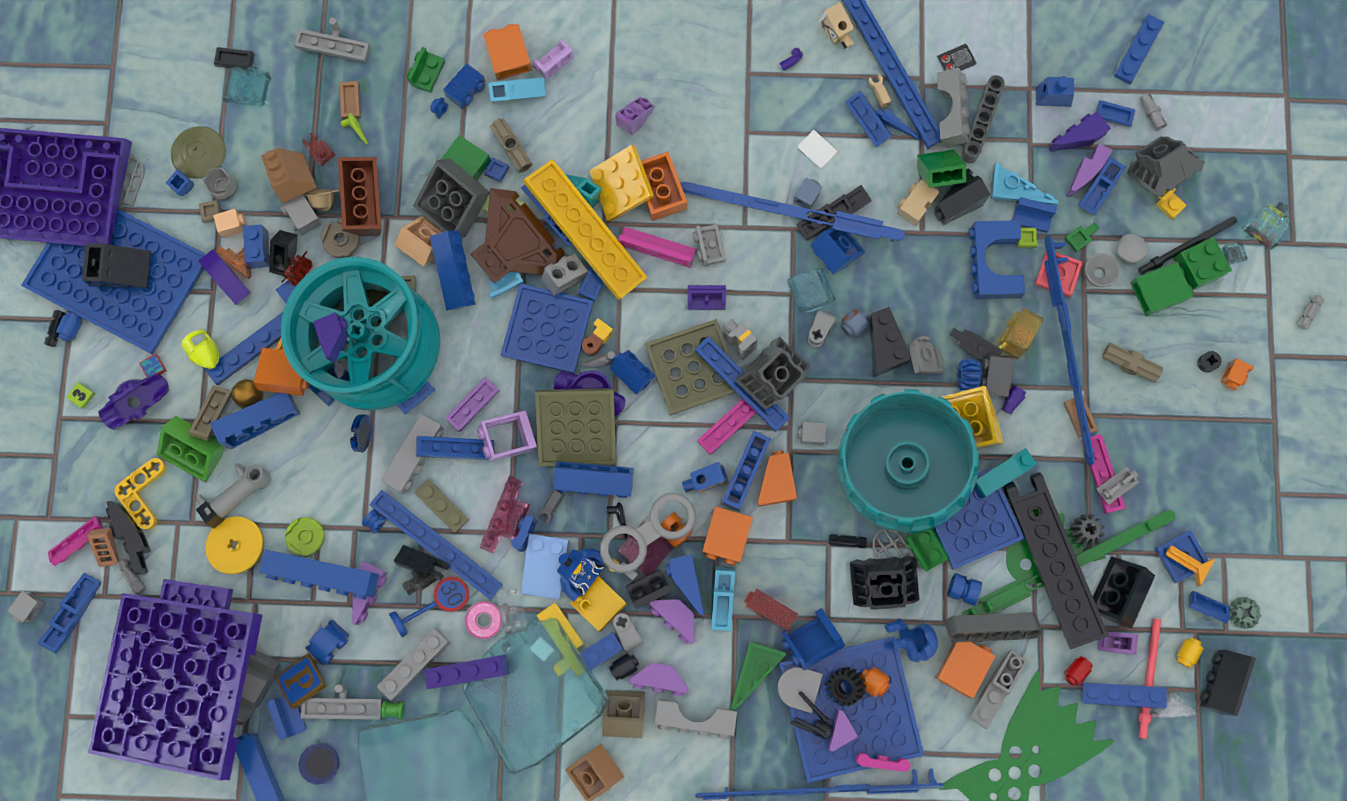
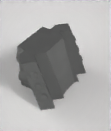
M1160 136L1135 153L1137 160L1131 163L1127 173L1154 195L1163 197L1166 189L1173 190L1175 186L1185 179L1192 178L1194 170L1202 171L1205 161L1189 150L1183 141L1174 140L1168 136Z
M778 337L771 341L770 346L762 350L752 363L746 366L745 371L737 375L735 381L766 410L778 400H783L805 377L804 374L808 371L809 364L781 337Z
M257 650L255 655H250L237 717L244 722L260 706L274 682L275 674L280 666L279 661Z

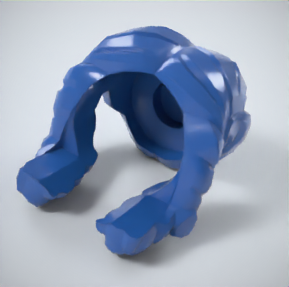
M898 618L896 621L887 623L884 626L888 633L899 632L900 639L892 640V645L894 649H905L911 661H926L935 654L938 647V639L929 623H923L909 630L908 625Z

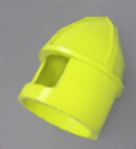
M195 330L182 340L181 347L192 363L208 369L216 367L219 362V350L217 344L205 330ZM205 335L202 342L196 346L191 341L194 336Z

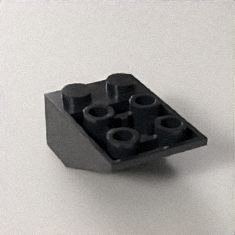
M86 243L82 281L92 287L148 288L151 251L109 244Z

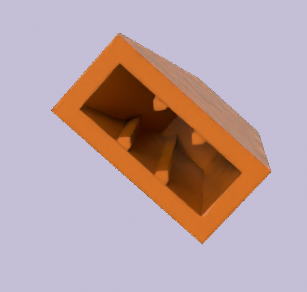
M776 451L772 453V456H769L757 507L796 501L797 495L789 453Z

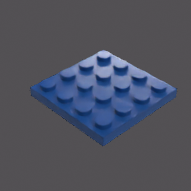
M520 283L501 350V357L575 374L582 342L594 303L593 300L563 293L554 296L550 290Z
M990 467L986 470L979 472L977 478H979L992 468ZM976 484L963 508L946 523L934 527L935 533L950 557L948 561L953 570L1025 539L1002 489L999 488L984 498Z

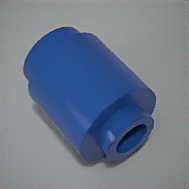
M67 312L65 316L63 315L56 330V333L59 334L58 338L68 342L70 339L75 340L82 324V318L70 312Z

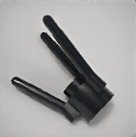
M800 691L799 695L816 712L821 720L817 719L812 725L795 717V721L790 723L826 740L833 729V726L829 724L830 719Z

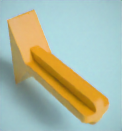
M1170 546L1166 551V556L1195 572L1196 587L1202 585L1215 559H1211L1201 563L1174 546Z

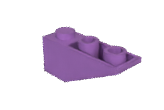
M365 561L362 562L359 570L377 573L379 578L374 598L366 596V600L354 598L355 593H353L352 624L359 625L366 620L368 616L366 611L370 605L375 603L378 597L376 594L378 589L382 588L387 581V572Z

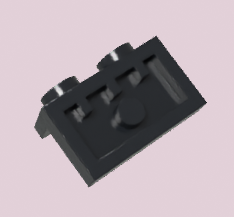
M660 569L625 587L636 609L672 592Z

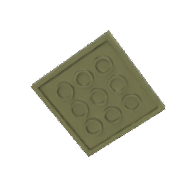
M614 388L535 391L539 466H555L557 461L616 465Z

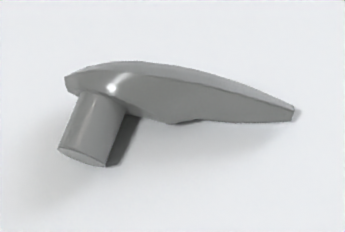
M610 351L608 354H602L589 361L582 362L581 365L585 367L604 366L611 363L616 355Z

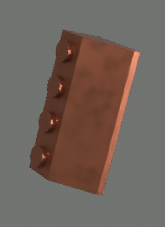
M338 157L342 230L359 236H380L381 216L376 157Z

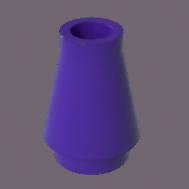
M1012 385L1011 389H1009V396L1005 398L1001 410L1011 415L1026 398V391Z

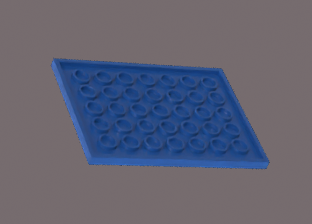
M118 209L110 245L151 251L148 288L92 287L82 281L85 246L47 243L21 286L152 355L203 272L204 268L198 261L206 255Z

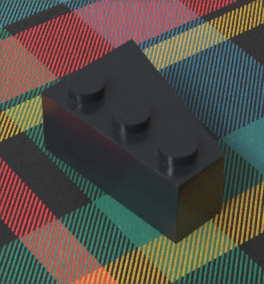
M890 307L872 313L869 317V329L872 345L873 375L876 377L908 364L911 361V356Z

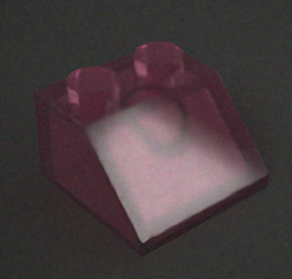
M630 536L618 550L630 563L637 558L639 553L638 543L633 536ZM660 536L647 545L645 560L637 569L645 576L654 572L672 551L673 547Z

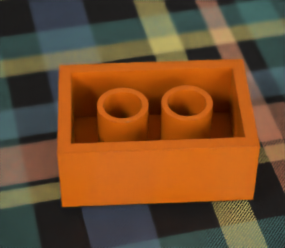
M669 152L641 160L654 195L653 198L645 202L651 220L655 221L686 210L687 200Z

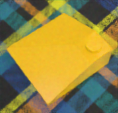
M986 386L942 396V398L952 403L951 407L963 419L968 420L974 432L977 449L1004 444L1000 424Z

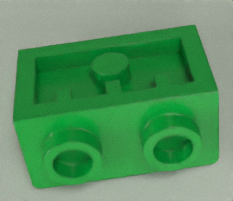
M422 47L420 52L416 53L415 63L407 73L410 85L431 93L445 64V59L427 52V49Z
M933 528L906 537L909 549L912 552L914 551L917 556L918 565L922 569L924 568L926 572L950 559Z

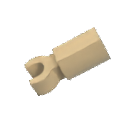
M878 74V82L874 83L872 78H869L868 85L874 89L873 92L880 107L885 108L892 104V100L885 85H882V76Z

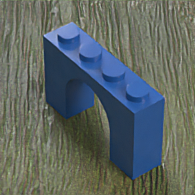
M1020 220L975 221L968 232L969 239H972L970 257H973L971 275H974L972 293L975 294V299L1021 298L1025 294L1024 275H998L992 272L985 262V251L988 247L997 244H1017L1020 241Z

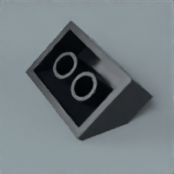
M1111 556L1093 596L1100 616L1132 629L1156 575L1144 566Z
M1218 650L1212 658V663H1214L1212 670L1206 676L1207 685L1205 690L1201 692L1200 706L1222 715L1238 716L1256 658L1229 650Z

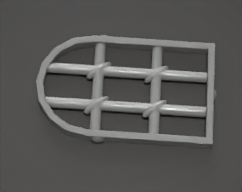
M129 157L128 164L130 160H135L136 164L133 173L128 172L126 169V174L130 175L131 178L128 187L123 186L122 188L126 192L123 201L119 203L134 206L144 178L145 169L138 159ZM139 164L142 169L141 175L136 172ZM134 177H139L136 189H132L131 185ZM129 191L134 192L131 203L126 202Z
M884 529L874 535L872 548L879 559H882L879 554L885 551L889 558L892 557L888 552V548L892 545L899 553V558L909 554L915 557L904 541V538L897 531L889 530L899 537L896 540H893L887 530ZM883 531L890 540V543L886 546L883 545L877 536ZM875 539L881 546L879 551H876ZM900 540L908 550L905 554H902L897 546V542Z

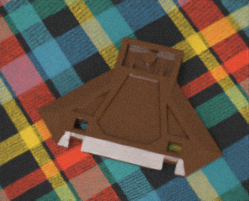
M490 188L485 242L470 255L494 284L508 272L543 275L544 268L551 263L554 265L564 257V250L561 247L555 250L551 245L555 242V239L526 203L521 206L518 204L516 199L520 196L516 191ZM510 205L514 212L511 213L507 206ZM545 249H546L547 252L550 254L549 257H547V256L543 253V251H544Z

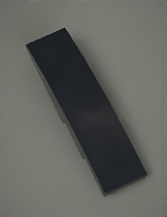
M860 185L847 195H842L817 211H824L836 215L837 211L853 214L872 202L864 187ZM816 213L808 216V218L828 223L835 222V218ZM802 220L796 224L806 240L832 227L807 220Z

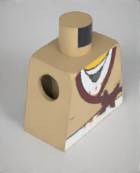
M841 2L825 10L818 22L833 44L841 42L844 49L851 47L854 42L850 34L854 27Z

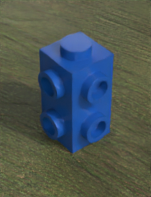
M630 350L624 353L619 352L612 359L614 363L610 369L636 395L647 388L655 377L650 369Z

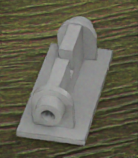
M1125 467L1096 490L1109 505L1139 483L1136 479L1138 474L1136 471H1130L1128 467Z

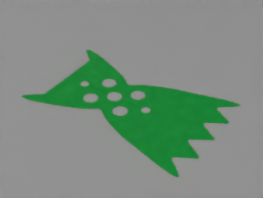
M1038 670L1031 679L1010 719L1002 742L1001 757L996 760L986 761L957 774L944 782V787L939 788V790L959 789L970 801H992L990 799L991 793L997 794L995 801H1028L1029 789L1032 786L1043 785L1068 774L1105 750L1114 740L1093 741L1096 720L1076 724L1078 703L1058 707L1060 686L1040 690V670ZM1013 746H1018L1022 751L1018 759H1013L1009 754V750ZM1038 746L1040 748L1039 753H1034L1032 748ZM1035 764L1040 767L1041 774L1038 777L1030 776L1028 770L1031 765ZM1014 766L1021 770V776L1016 780L1009 776V769ZM994 768L1001 772V778L996 782L989 778V772ZM1012 787L1020 790L1021 795L1017 800H1012L1008 796V791Z

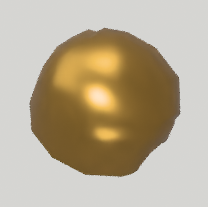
M241 380L233 386L231 391L233 401L242 409L256 404L263 399V391L257 390L253 380Z

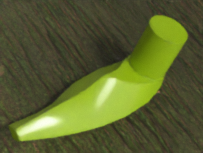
M349 113L348 118L341 121L342 127L345 128L350 125L361 140L368 145L359 122Z

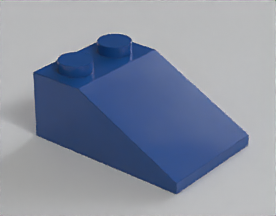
M692 555L668 559L669 564L665 565L668 578L672 577L673 583L699 616L704 615Z

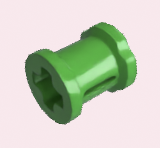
M384 700L381 708V717H398L399 720H402L405 702L391 703L388 700Z

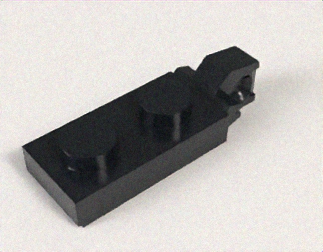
M953 328L950 333L951 336L958 339L956 344L960 348L981 360L987 358V354L1000 355L1003 351L970 330L964 329L962 333Z

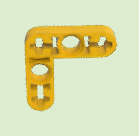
M152 458L118 483L114 489L115 495L138 527L144 530L153 529L157 525V518L139 492L166 472V463L158 458ZM155 463L160 464V465L158 466V468H159L158 471L153 470V469L155 468V466H154ZM139 474L145 475V481L142 484L136 482ZM123 487L129 488L127 489V495L121 494L123 492ZM134 501L140 502L141 506L138 511H133L131 508ZM143 514L145 517L151 518L149 520L150 524H143L145 522V519L143 518V516L138 515Z

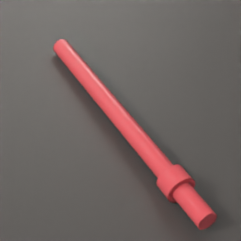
M1153 619L1145 680V686L1153 687L1161 626L1160 619ZM1142 708V713H1139V738L1147 739L1148 725L1151 723L1152 715H1150L1151 708Z

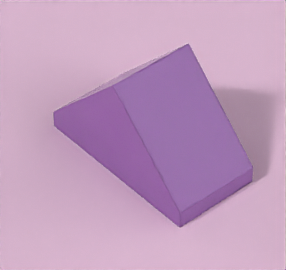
M1107 631L1109 636L1099 639V651L1124 655H1136L1137 634Z
M837 710L827 748L831 751H835L858 737L844 711Z

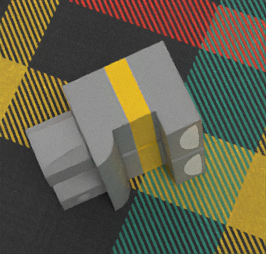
M731 319L723 326L725 329L723 333L727 336V344L731 346L737 345L738 356L742 360L757 348V338L743 323L738 326Z

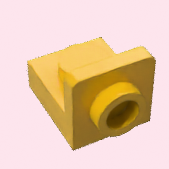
M1176 188L1170 191L1166 189L1163 197L1158 196L1160 201L1155 204L1171 220L1187 206L1173 193Z

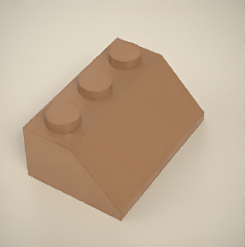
M276 148L261 155L271 186L282 204L317 188L303 153Z

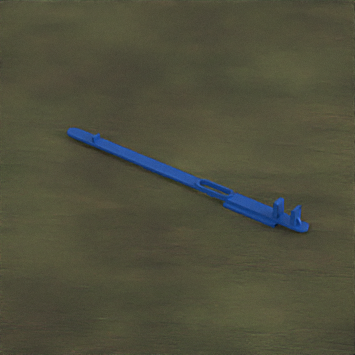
M683 181L680 183L683 192L686 194L803 219L820 225L833 226V230L878 240L879 237L890 239L891 242H894V240L900 241L905 236L903 230L884 226L883 221L841 211H837L836 215L824 211H816ZM812 212L834 217L835 222L828 223L810 219L807 217V214Z
M1046 236L1045 247L1048 260L1044 264L1052 306H1057L1067 357L1068 374L1073 389L1086 462L1088 465H1093L1095 459L1090 436L1094 434L1089 433L1071 338L1068 308L1064 301L1058 264H1064L1069 259L1067 257L1056 258L1055 249H1061L1066 243H1054L1051 236Z
M933 768L928 771L929 784H918L917 771L912 769L911 784L871 786L870 784L838 785L833 788L728 792V787H725V792L697 793L695 797L703 798V800H718L740 796H787L868 791V795L918 793L920 789L943 788L944 784L936 782Z

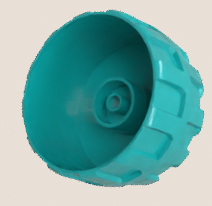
M905 389L904 392L888 395L881 394L871 399L870 404L858 414H854L847 424L838 451V472L841 485L857 512L873 522L877 527L887 531L894 530L909 534L921 533L946 523L963 508L971 496L979 470V453L974 439V432L968 420L963 419L951 407L952 403L940 396L936 398L920 393L917 389ZM910 460L913 466L908 469L904 468L902 462Z

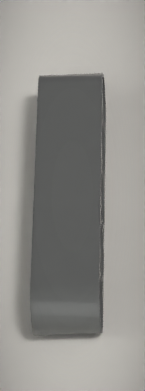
M999 75L990 77L984 88L970 128L968 142L965 143L961 154L963 161L966 163H974L984 146L1005 85L1004 79ZM991 84L996 85L998 89H994ZM985 101H990L992 105L986 104ZM979 117H984L987 121L983 122ZM974 133L979 134L981 138H976ZM967 150H973L975 155L969 154Z
M1035 613L959 615L945 620L951 642L1035 639L1042 635V629Z

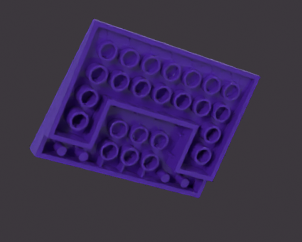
M0 128V239L86 246V243L110 245L132 141L116 137Z

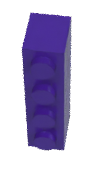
M507 655L424 669L427 689L510 675Z

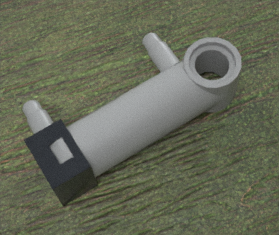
M236 464L235 469L241 478L210 503L202 495H197L196 499L200 506L196 511L205 524L216 528L225 520L223 517L258 488H265L270 483V474L259 465H251L245 470L240 464Z

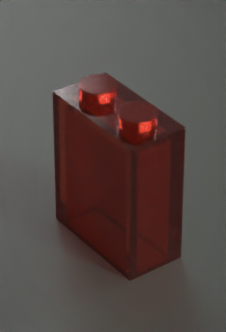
M758 589L754 592L750 591L744 600L747 603L746 609L785 632L789 631L798 615L795 611Z

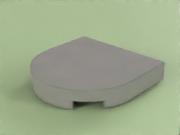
M919 336L913 339L910 344V356L915 374H942L944 369L937 346L932 345L929 341L930 338L926 336Z
M799 667L785 671L779 678L777 686L781 700L790 707L812 713L813 709L803 700L799 692H803L814 704L823 674L807 669L804 671L803 668Z

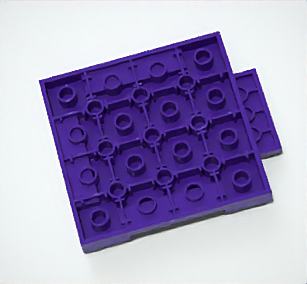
M163 579L159 598L122 593L88 753L220 781L230 780L238 738L234 737L249 657L250 655H255L263 615L230 610L233 589Z

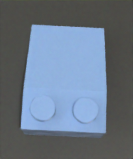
M529 534L521 594L560 600L562 590L560 584L561 576L557 570L561 564L558 559L561 554H568L569 540Z

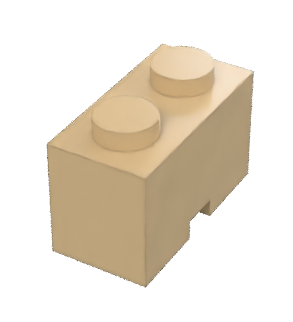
M922 179L918 184L914 183L908 191L910 193L907 199L904 197L898 205L900 209L897 214L914 226L919 223L940 192L934 187L929 188Z

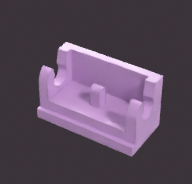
M561 39L558 45L540 60L533 61V66L547 80L574 58L573 50Z

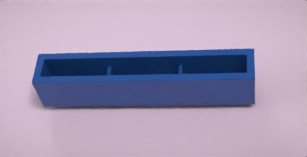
M266 549L259 573L267 574V579L278 580V577L284 578L283 582L290 584L300 581V586L312 588L313 585H318V590L330 592L332 588L337 590L336 594L348 596L349 592L355 593L354 598L366 600V596L374 598L379 578L377 573Z

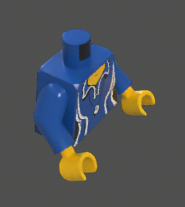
M593 548L581 549L580 551L573 549L569 554H561L558 559L561 564L557 570L561 576V589L573 602H577V607L582 611H586L582 608V603L586 602L591 606V602L579 596H584L605 567L600 552ZM611 558L614 562L619 564V562L616 559Z

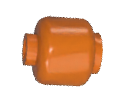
M873 667L870 670L866 668L860 676L861 679L865 678V682L862 684L866 685L867 688L864 691L872 697H882L891 685L889 683V676L877 667Z

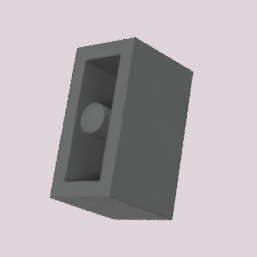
M987 354V358L983 360L985 374L984 377H981L980 387L986 386L989 395L1008 397L1014 358L1006 355Z

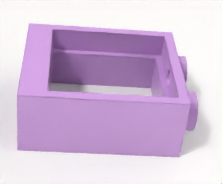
M526 410L482 421L479 428H477L478 437L484 443V456L489 459V463L532 452L537 447ZM517 422L524 447L494 454L487 429Z

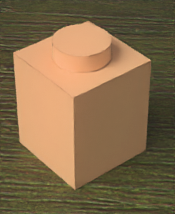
M236 209L213 215L217 231L223 238L243 232V226L246 224L243 214H240Z

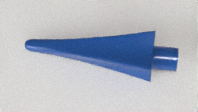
M878 109L876 112L885 125L908 134L917 140L920 139L918 134L906 126L889 109L886 112Z

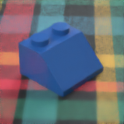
M832 228L824 231L810 245L814 253L821 258L826 268L833 274L842 271L865 253L850 233L833 230Z

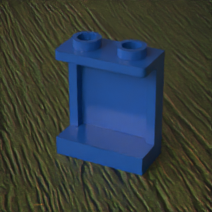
M822 608L815 611L816 619L788 635L785 631L781 632L784 638L781 640L787 651H792L791 658L796 666L800 664L804 671L845 647L842 637Z

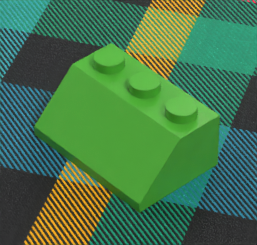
M175 416L161 427L157 455L206 482L222 458L224 446L219 444L217 438L213 436L208 441L189 436L192 424Z

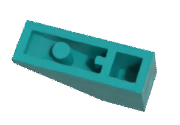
M1024 448L977 478L976 486L985 498L1028 471L1037 463L1027 448Z

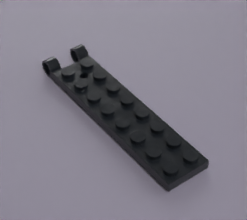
M1038 472L1030 475L1032 486L1036 491L1021 497L1014 482L1004 485V493L1007 499H1009L1020 529L1025 537L1069 649L1071 650L1108 637L1107 630L1042 473ZM1032 510H1038L1039 515L1033 516Z

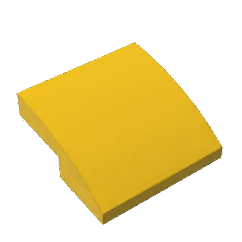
M597 576L584 596H579L591 602V606L586 602L582 603V608L586 611L580 610L577 607L576 601L570 602L599 632L627 605L599 576Z

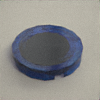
M357 415L352 423L351 432H354V435L350 439V444L354 452L363 453L369 445L372 432L369 415Z
M327 744L311 745L300 756L298 762L299 772L308 783L315 785L327 783L334 778L339 769V756L336 750Z

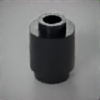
M627 653L612 662L609 669L616 681L620 678L623 680L638 670L639 662L634 654L630 656Z

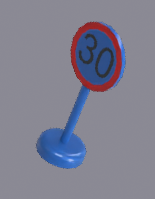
M457 577L442 579L434 589L435 601L402 620L397 612L389 613L401 638L407 635L404 623L437 605L446 612H455L463 608L469 599V590L464 581Z

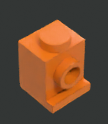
M1237 358L1230 361L1221 379V383L1225 384L1228 389L1236 391L1239 386L1246 383L1248 379L1247 373L1252 371L1254 366Z

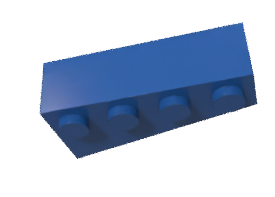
M275 393L270 398L261 400L256 404L213 421L210 425L219 444L233 449L300 415V412L291 394Z

